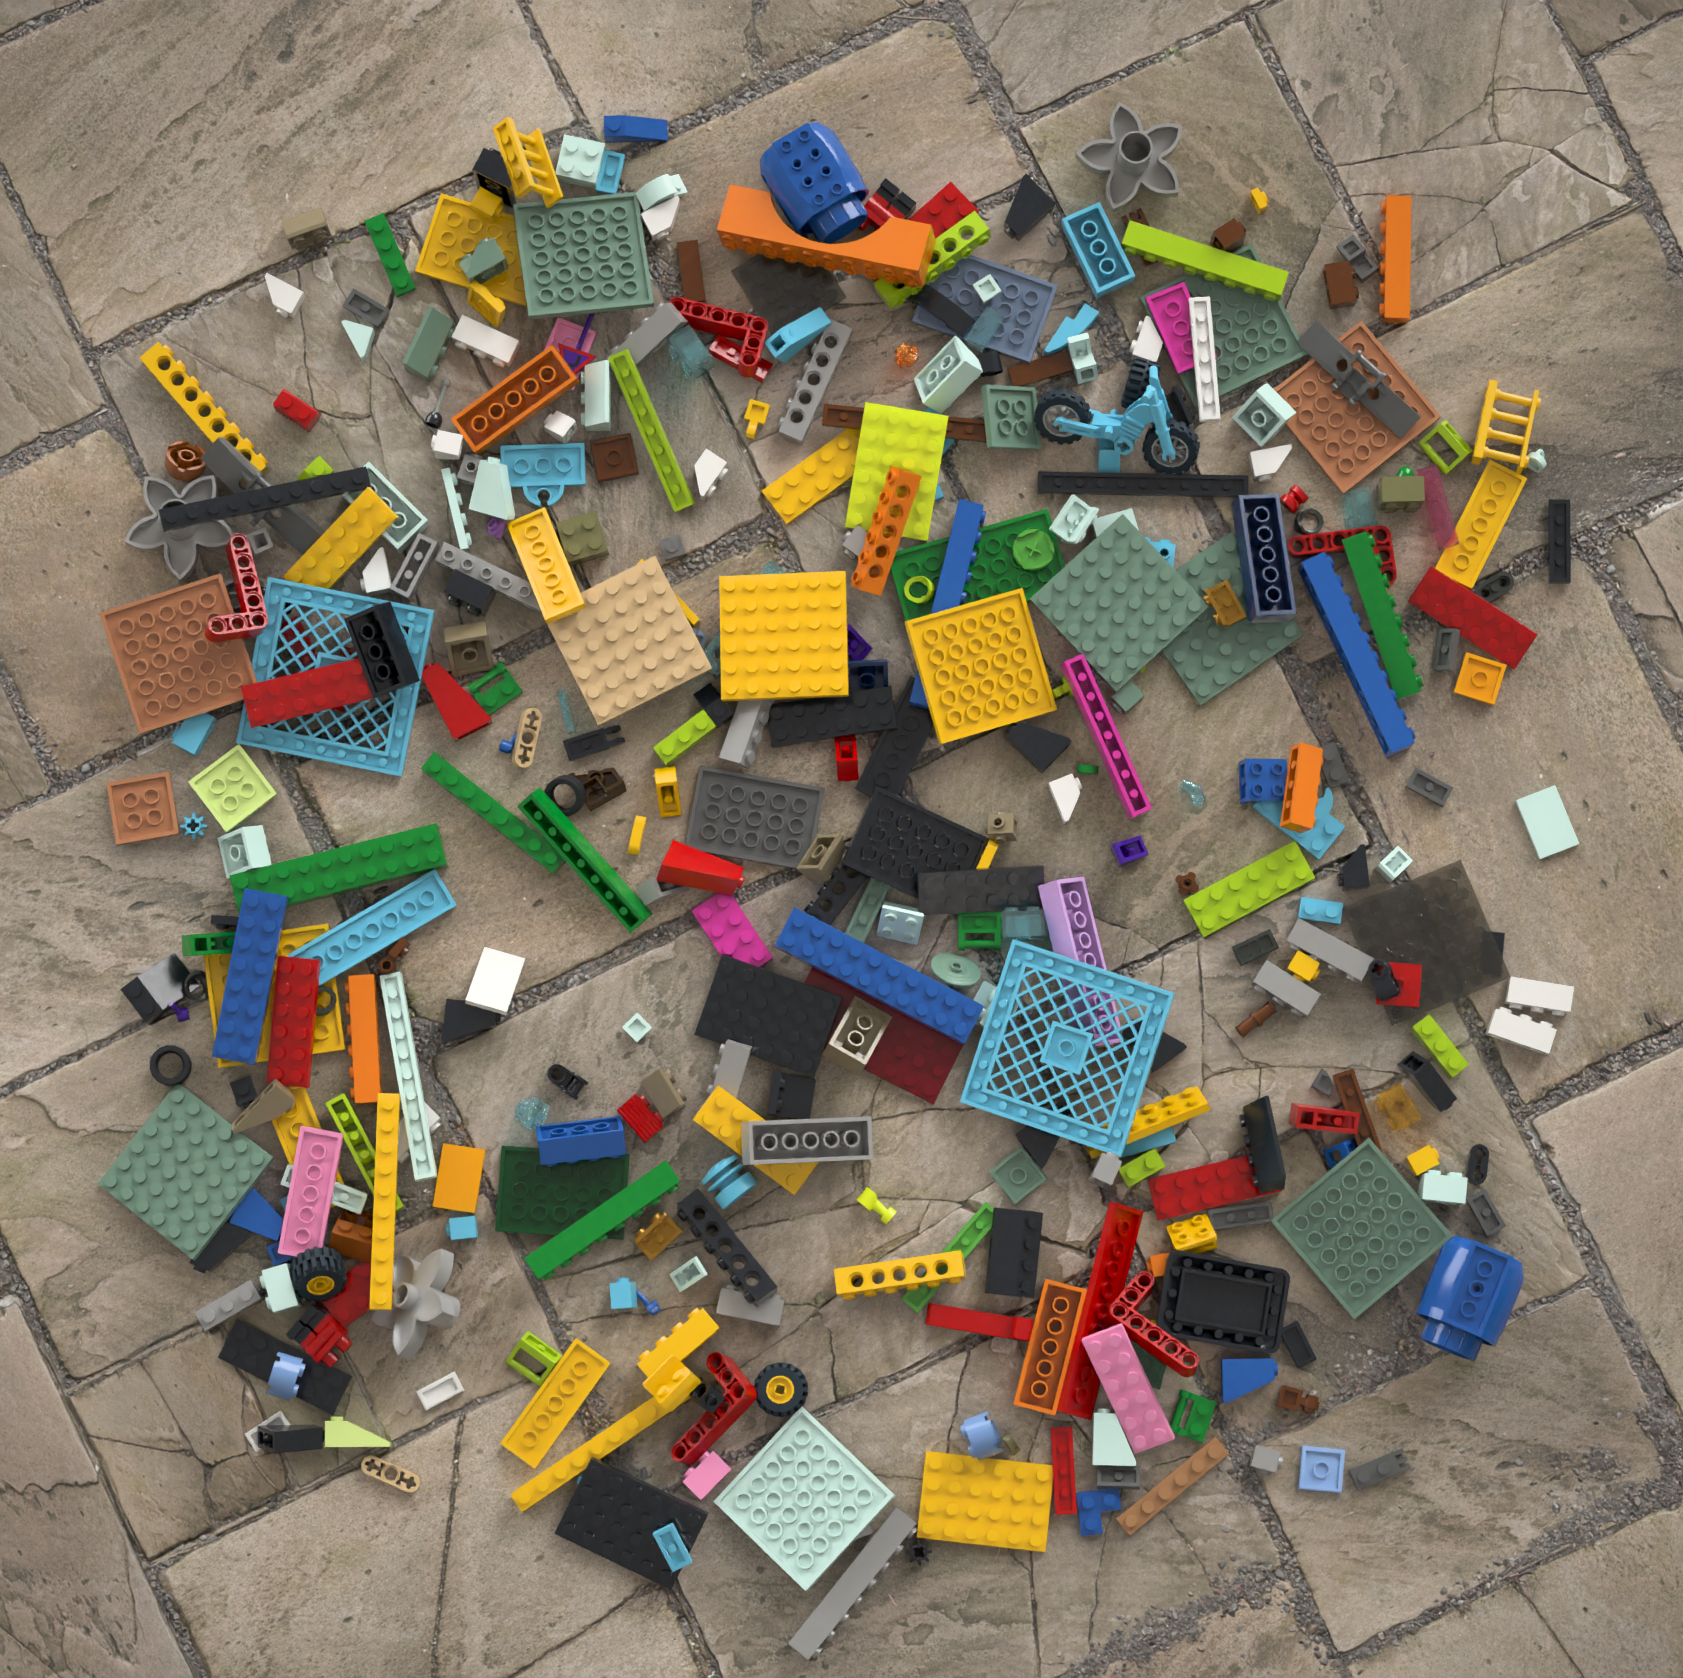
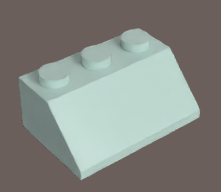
M954 336L914 377V381L923 404L942 414L965 392L966 388L974 380L978 379L983 370L977 357L957 336Z
M603 360L585 365V371H581V384H585V392H581V405H585V413H581V425H585L586 431H611V368L609 360Z

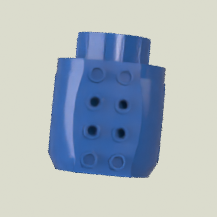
M819 122L806 123L773 142L772 146L761 156V176L798 235L805 236L813 233L819 243L831 244L844 238L867 220L868 215L862 202L868 196L869 190L844 146L829 127Z
M1453 1236L1443 1244L1420 1299L1416 1314L1427 1320L1421 1340L1470 1361H1475L1482 1344L1496 1347L1524 1281L1523 1264L1514 1259L1513 1256L1480 1242L1460 1236Z

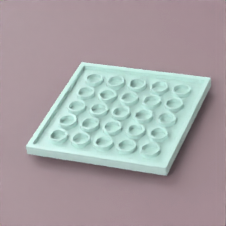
M801 1407L713 1502L805 1591H808L895 1495L804 1407Z

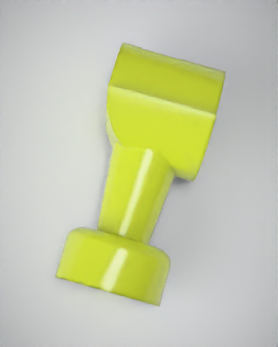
M868 1187L856 1199L868 1211L873 1209L882 1216L880 1220L884 1224H887L897 1212L892 1207L887 1209L877 1199V1195Z

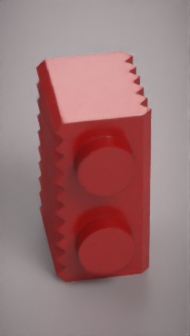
M285 389L281 391L273 403L276 412L286 416L287 419L289 418L290 421L299 425L300 428L303 427L307 432H311L321 417L317 410Z
M635 1094L616 1111L644 1143H647L664 1128L662 1122L665 1120L657 1111L654 1113L648 1108L650 1103L643 1095L638 1097Z

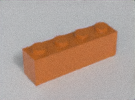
M1302 742L1290 747L1280 827L1299 833L1313 829L1316 821L1314 816L1315 807L1318 803L1317 792L1321 782L1322 748Z

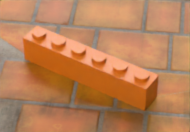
M1386 195L1384 202L1381 201L1380 214H1384V222L1380 223V234L1384 235V242H1380V255H1383V263H1380L1379 274L1383 275V283L1379 285V296H1383V303L1379 304V316H1382V322L1408 323L1410 319L1412 196Z
M374 974L348 976V981H345V992L349 994L350 1002H346V1013L350 1015L351 1023L347 1024V1033L352 1038V1045H348L349 1058L353 1057V1066L349 1067L350 1079H354V1087L350 1089L351 1100H355L357 1105L377 1104L378 1093H382L376 976Z

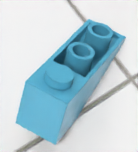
M819 307L782 327L764 343L776 359L786 363L830 326L832 322L823 309Z

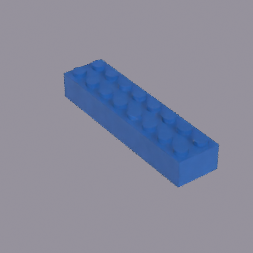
M244 888L212 1057L252 1065L257 1064L289 896Z

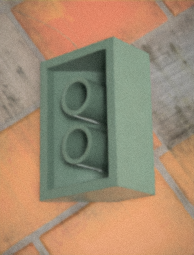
M430 306L402 362L407 373L428 382L431 377L434 378L439 369L437 364L440 358L444 359L448 350L446 345L449 340L452 341V335L455 331L454 321Z

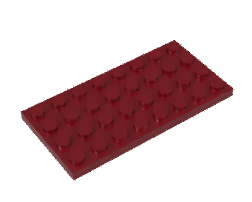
M812 967L804 982L805 984L843 997L826 1047L854 997L856 996L892 1016L863 1070L934 1105L963 1045Z

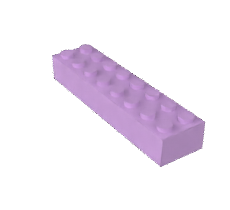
M1084 877L1059 879L1038 886L1054 953L1107 970ZM1060 978L1064 987L1074 983L1072 981ZM1081 985L1085 994L1094 990L1092 988ZM1076 986L1067 990L1071 1001L1081 996ZM1101 992L1105 1001L1113 997V995ZM1097 993L1087 997L1091 1007L1101 1003ZM1083 1000L1073 1004L1078 1014L1088 1010ZM1114 1001L1107 1004L1111 1014L1117 1012ZM1103 1006L1094 1010L1098 1021L1108 1017ZM1067 1007L1069 1017H1074L1070 1007ZM1090 1013L1080 1018L1085 1028L1094 1024ZM1118 1016L1114 1017V1020L1118 1028H1120ZM1076 1020L1071 1022L1072 1027L1080 1029ZM1110 1020L1100 1024L1105 1035L1115 1030ZM1097 1027L1087 1031L1095 1034L1093 1041L1101 1037ZM1117 1034L1107 1038L1110 1046L1121 1043ZM1102 1040L1094 1044L1095 1049L1105 1048L1106 1045Z

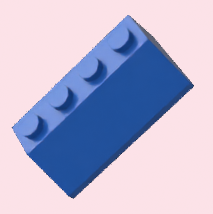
M621 1116L536 1126L541 1165L555 1166L562 1162L574 1164L579 1162V1160L597 1161L602 1157L619 1158L622 1155H626Z

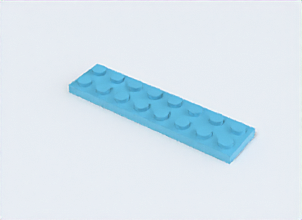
M434 869L293 951L288 956L321 960L319 986L457 905Z

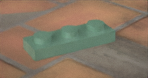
M873 878L870 879L845 934L863 943L865 942L890 886Z

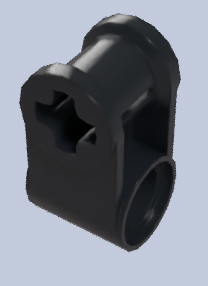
M989 351L976 355L983 370L978 378L994 376L1003 372L998 351Z
M1383 960L1372 961L1369 964L1368 972L1378 1000L1383 1002L1401 995L1399 984L1390 964ZM1379 966L1384 967V969L1381 970V973L1376 972V970L1379 969Z
M554 1064L548 1069L547 1075L549 1080L575 1100L578 1099L577 1095L584 1085H588L586 1080L560 1064ZM556 1068L563 1071V1077L559 1080H554L551 1077V1072Z

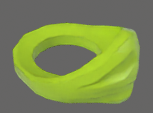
M924 576L912 577L904 586L905 596L914 603H926L936 593L933 583ZM914 582H922L928 587V592L921 598H915L909 592L910 586Z

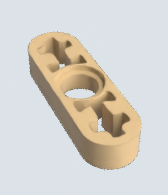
M528 708L521 713L512 753V763L517 768H526L533 761L542 721V714L536 708ZM533 713L532 715L535 717V720L530 723L527 715ZM530 723V727H534V730L531 728H524V726H529ZM524 732H528L532 736L529 744H525L522 741ZM520 746L523 748L529 747V750L520 749ZM524 751L523 756L526 758V761L522 762L521 764V760L518 759V756L522 755Z
M367 1456L361 1463L364 1473L401 1490L415 1492L420 1488L421 1480L417 1474L379 1457ZM374 1459L375 1465L379 1467L382 1466V1463L386 1464L381 1471V1476L377 1475L379 1471L376 1469H372L371 1472L368 1471L366 1462H371ZM388 1468H394L397 1471V1477L394 1480H388L385 1477V1471ZM401 1472L405 1473L403 1477L406 1479L414 1477V1482L417 1483L416 1486H411L408 1489V1484L403 1481L398 1485L397 1482L401 1478Z

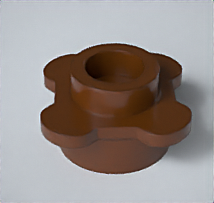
M1189 872L1187 875H1178L1175 881L1178 883L1180 895L1184 896L1186 893L1198 891L1199 886L1195 881V873Z

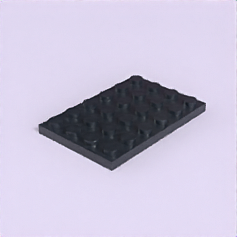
M875 786L841 864L918 899L917 872L976 869L989 838Z
M722 954L694 1035L719 1044H725L729 1039L752 1046L750 1055L814 1078L843 997Z
M591 1457L554 1534L671 1590L682 1568L672 1572L653 1536V1532L673 1523L688 1553H690L709 1513Z

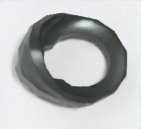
M1312 508L1300 511L1295 517L1294 531L1301 535L1317 534L1323 527V516ZM1307 514L1314 515L1318 520V525L1313 530H1305L1300 522Z
M194 970L187 976L183 986L186 996L192 1001L199 1002L208 997L206 973L202 970ZM192 979H199L203 985V993L200 997L193 996L189 990Z
M320 986L318 988V994L321 991H326L330 994L331 1003L322 1010L317 1007L316 1016L328 1015L335 1007L336 994L329 987Z

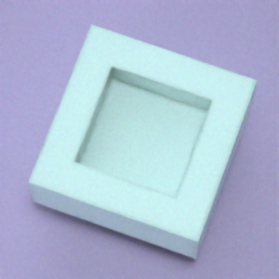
M991 274L972 286L983 304L1001 294V289Z
M638 1013L622 1027L637 1043L652 1029Z

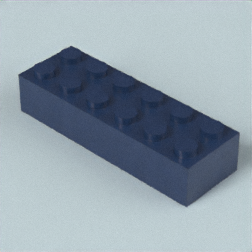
M1279 493L1238 495L1232 502V511L1249 623L1289 622L1297 612Z

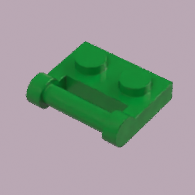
M501 661L496 664L497 667L474 683L470 682L467 685L489 716L523 693ZM502 673L505 679L482 695L479 693L478 690Z
M1000 912L958 913V951L975 948L1001 950ZM965 934H994V940H965Z
M1180 1389L1178 1394L1180 1398L1169 1425L1173 1433L1203 1443L1217 1402ZM1190 1399L1194 1402L1185 1428L1182 1429L1179 1428V1424L1187 1401Z

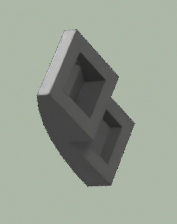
M1354 235L1336 246L1343 259L1350 261V267L1354 266L1355 275L1362 283L1379 272V267L1368 256L1366 249Z

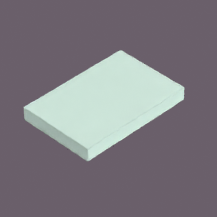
M1555 785L1515 801L1539 860L1579 844Z

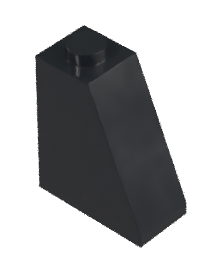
M1027 174L1021 180L1004 223L1005 233L1011 239L1015 238L1018 242L1055 207V202Z
M1022 721L1017 725L1013 723L1005 731L1007 733L1005 739L1041 774L1072 742L1067 737Z
M446 999L442 1042L450 1043L495 1028L497 1022H501L502 1014L465 1004L464 1000Z
M1140 1021V1022L1134 1024V1026H1135V1028H1136V1030H1137L1138 1033H1139V1030H1140L1142 1021ZM1130 1027L1122 1031V1035L1127 1041L1135 1037ZM1163 1032L1151 1066V1074L1184 1051L1187 1046ZM1136 1041L1130 1043L1133 1049Z
M1414 1051L1397 1064L1432 1107L1442 1112L1449 1109L1457 1099L1432 1064Z
M1056 1104L1058 1110L1064 1107L1063 1105L1058 1106ZM1067 1110L1061 1112V1114L1069 1116ZM1028 1125L1015 1134V1137L1040 1169L1046 1165L1060 1136Z
M225 1222L195 1261L191 1259L189 1263L194 1265V1270L205 1274L206 1270L212 1272L244 1243L252 1232Z
M258 1426V1448L266 1451L285 1453L323 1449L325 1434L320 1426Z

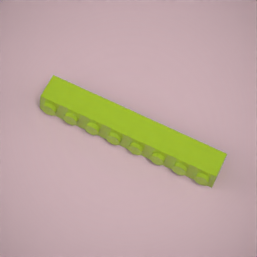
M1129 220L1121 245L1126 254L1132 256L1138 254L1144 256V259L1150 262H1156L1157 260L1163 262L1166 267L1184 269V272L1190 275H1196L1197 273L1203 275L1206 280L1224 282L1223 284L1230 288L1237 286L1243 288V291L1249 294L1259 293L1264 295L1265 299L1271 301L1280 300L1289 274L1288 271Z

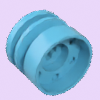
M736 1154L718 1162L701 1180L704 1186L711 1181L714 1182L707 1189L709 1193L716 1189L721 1191L715 1197V1200L723 1210L735 1203L758 1183L750 1172L740 1176L738 1172L744 1166L742 1162L735 1167L732 1166L739 1159Z

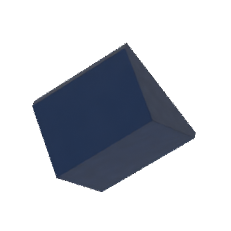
M887 659L848 661L849 692L888 687Z

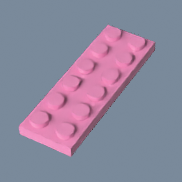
M306 1126L300 1127L278 1253L297 1257L298 1253L305 1252L308 1248H322L324 1246L344 1137L343 1133Z
M1121 1323L1084 1337L1082 1343L1134 1454L1174 1440L1175 1436L1123 1324Z

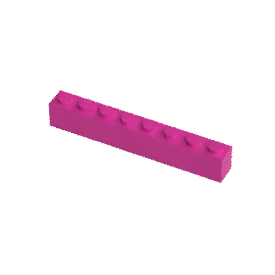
M1084 654L1063 662L1060 665L1128 819L1151 810L1150 802Z

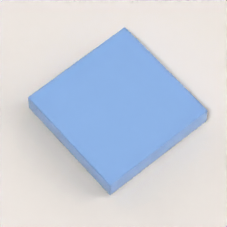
M1302 1446L1298 1489L1342 1493L1345 1450Z

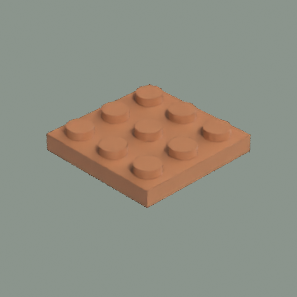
M170 772L106 783L117 846L180 835Z

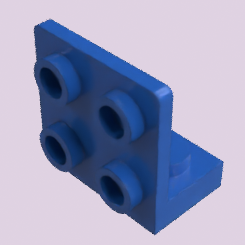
M1246 758L1240 761V804H1249L1254 801H1283L1287 777V760Z

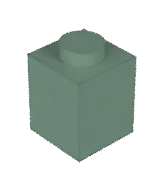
M1129 680L1111 697V706L1116 712H1122L1125 715L1143 699L1144 694Z

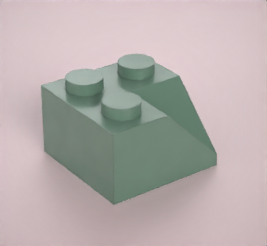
M494 237L481 240L478 246L475 247L473 255L472 253L467 254L459 262L460 269L469 284L474 280L479 284H483L509 269L506 258Z

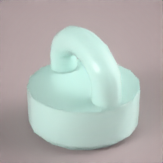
M1538 449L1536 452L1528 454L1530 458L1527 467L1534 472H1541L1547 464L1544 459V451Z

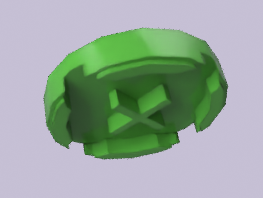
M1028 529L1017 536L1012 551L1013 558L1020 567L1029 571H1039L1047 567L1052 561L1055 549L1054 543L1047 533L1038 529Z

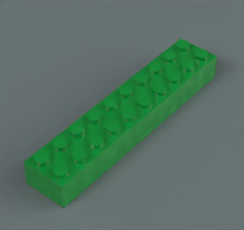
M435 823L230 875L238 913L240 914L244 888L289 896L288 908L427 873L434 869L447 868L448 863L439 827Z

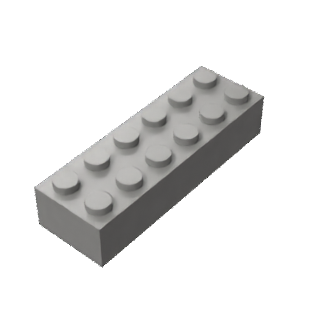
M871 1116L741 1122L743 1165L873 1159Z

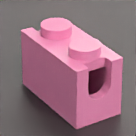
M706 1451L699 1458L701 1463L697 1468L691 1467L683 1475L686 1478L683 1483L700 1500L731 1470L714 1451L711 1453Z

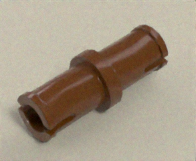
M1267 1001L1257 1011H1252L1249 1017L1236 1026L1235 1029L1244 1038L1257 1026L1261 1027L1263 1025L1262 1022L1277 1011L1271 1002Z

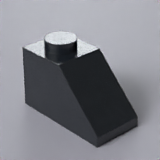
M711 683L693 694L717 729L733 718L734 713L727 703L721 700V695Z
M1365 844L1360 845L1341 868L1340 874H1337L1338 886H1342V891L1368 889L1370 887Z

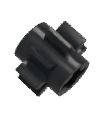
M917 1538V1544L915 1545L909 1542V1545L912 1547L911 1551L905 1552L912 1555L909 1562H913L914 1559L918 1560L919 1566L923 1559L929 1562L926 1556L927 1553H932V1550L926 1549L928 1542L922 1545L919 1538ZM922 1546L925 1555L923 1557H914L915 1551L913 1549L915 1547L921 1548Z

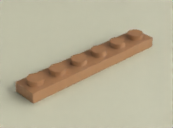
M1214 1437L1118 1516L1116 1520L1130 1536L1226 1457L1229 1452Z

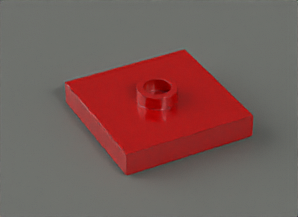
M1388 962L1399 984L1401 995L1380 1002L1376 996V1004L1419 1008L1422 965ZM1379 966L1378 973H1381V970L1384 969L1383 966Z

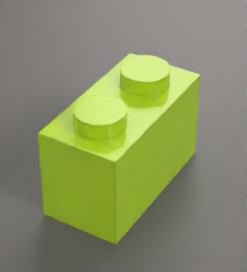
M1156 1148L1120 1167L1118 1174L1126 1188H1129L1166 1166Z

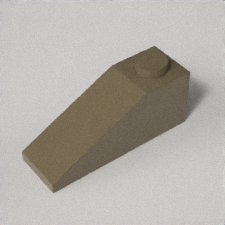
M275 1078L232 1123V1131L238 1133L281 1117L284 1112H290L295 1105V1095Z

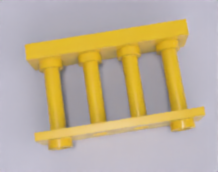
M506 117L492 129L504 159L515 196L522 199L529 192H536L542 195L546 208L552 207L561 200L563 194L541 130L537 128L528 136L519 133L515 128L513 119ZM521 142L525 144L526 150L522 148ZM527 160H530L532 167L528 166ZM533 177H536L538 184L534 183Z
M1490 379L1486 387L1471 464L1479 465L1482 458L1486 459L1488 457L1518 464L1516 474H1521L1523 468H1527L1530 456L1526 454L1535 410H1539L1541 398H1538L1539 390H1535L1531 398L1500 392V389H1497L1498 381ZM1502 400L1528 406V417L1496 411V408H1493L1494 401ZM1497 419L1526 426L1524 437L1492 430V427H1489L1490 420ZM1490 438L1522 445L1520 456L1488 449L1485 446L1486 439L1490 440Z

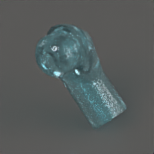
M1184 778L1180 788L1190 792L1194 806L1199 807L1203 805L1205 795L1202 786Z

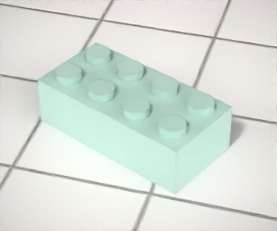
M368 462L363 467L366 466L371 489L399 517L381 536L401 554L416 539L418 533L421 534L430 525L429 521ZM364 490L342 494L341 496L351 505Z

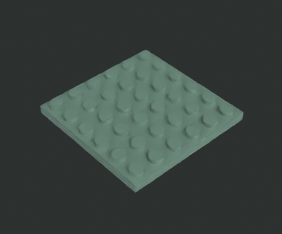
M636 192L561 199L550 208H546L544 201L513 204L528 320L654 307L639 201L635 194Z
M1253 244L1232 253L1262 263ZM1197 273L1196 275L1187 274L1139 298L1162 340L1145 298L1182 282H1185L1191 298L1210 296L1214 349L1217 356L1216 371L1219 397L1308 355L1297 343L1300 337L1281 299H1276L1275 301L1267 300L1262 294H1249L1244 292L1243 288L1237 286L1230 288L1225 286L1224 282L1218 280L1214 282L1209 281L1203 275ZM1163 342V347H1164V349H1165V351H1166V353H1167V355H1168V357H1169V359H1170V361H1171V358H1170V356H1169V354H1168V351H1167V349H1166V347H1165V344H1164V342ZM1191 369L1179 374L1178 377L1194 409H1196L1198 404L1195 369Z
M1124 514L1116 519L1029 599L1080 655L1084 654L1088 664L1115 693L1209 607Z
M1232 532L1176 569L1177 573L1204 602L1205 589H1210L1228 580L1247 618L1224 629L1222 625H1217L1213 617L1215 611L1211 606L1161 651L1199 706H1202L1304 636V633L1293 618L1289 622L1249 623L1237 539Z
M177 1084L171 1089L97 1184L195 1261L275 1158L242 1132L234 1133L231 1123L184 1086Z
M1370 1138L1366 1139L1271 1219V1222L1354 1319L1453 1237Z

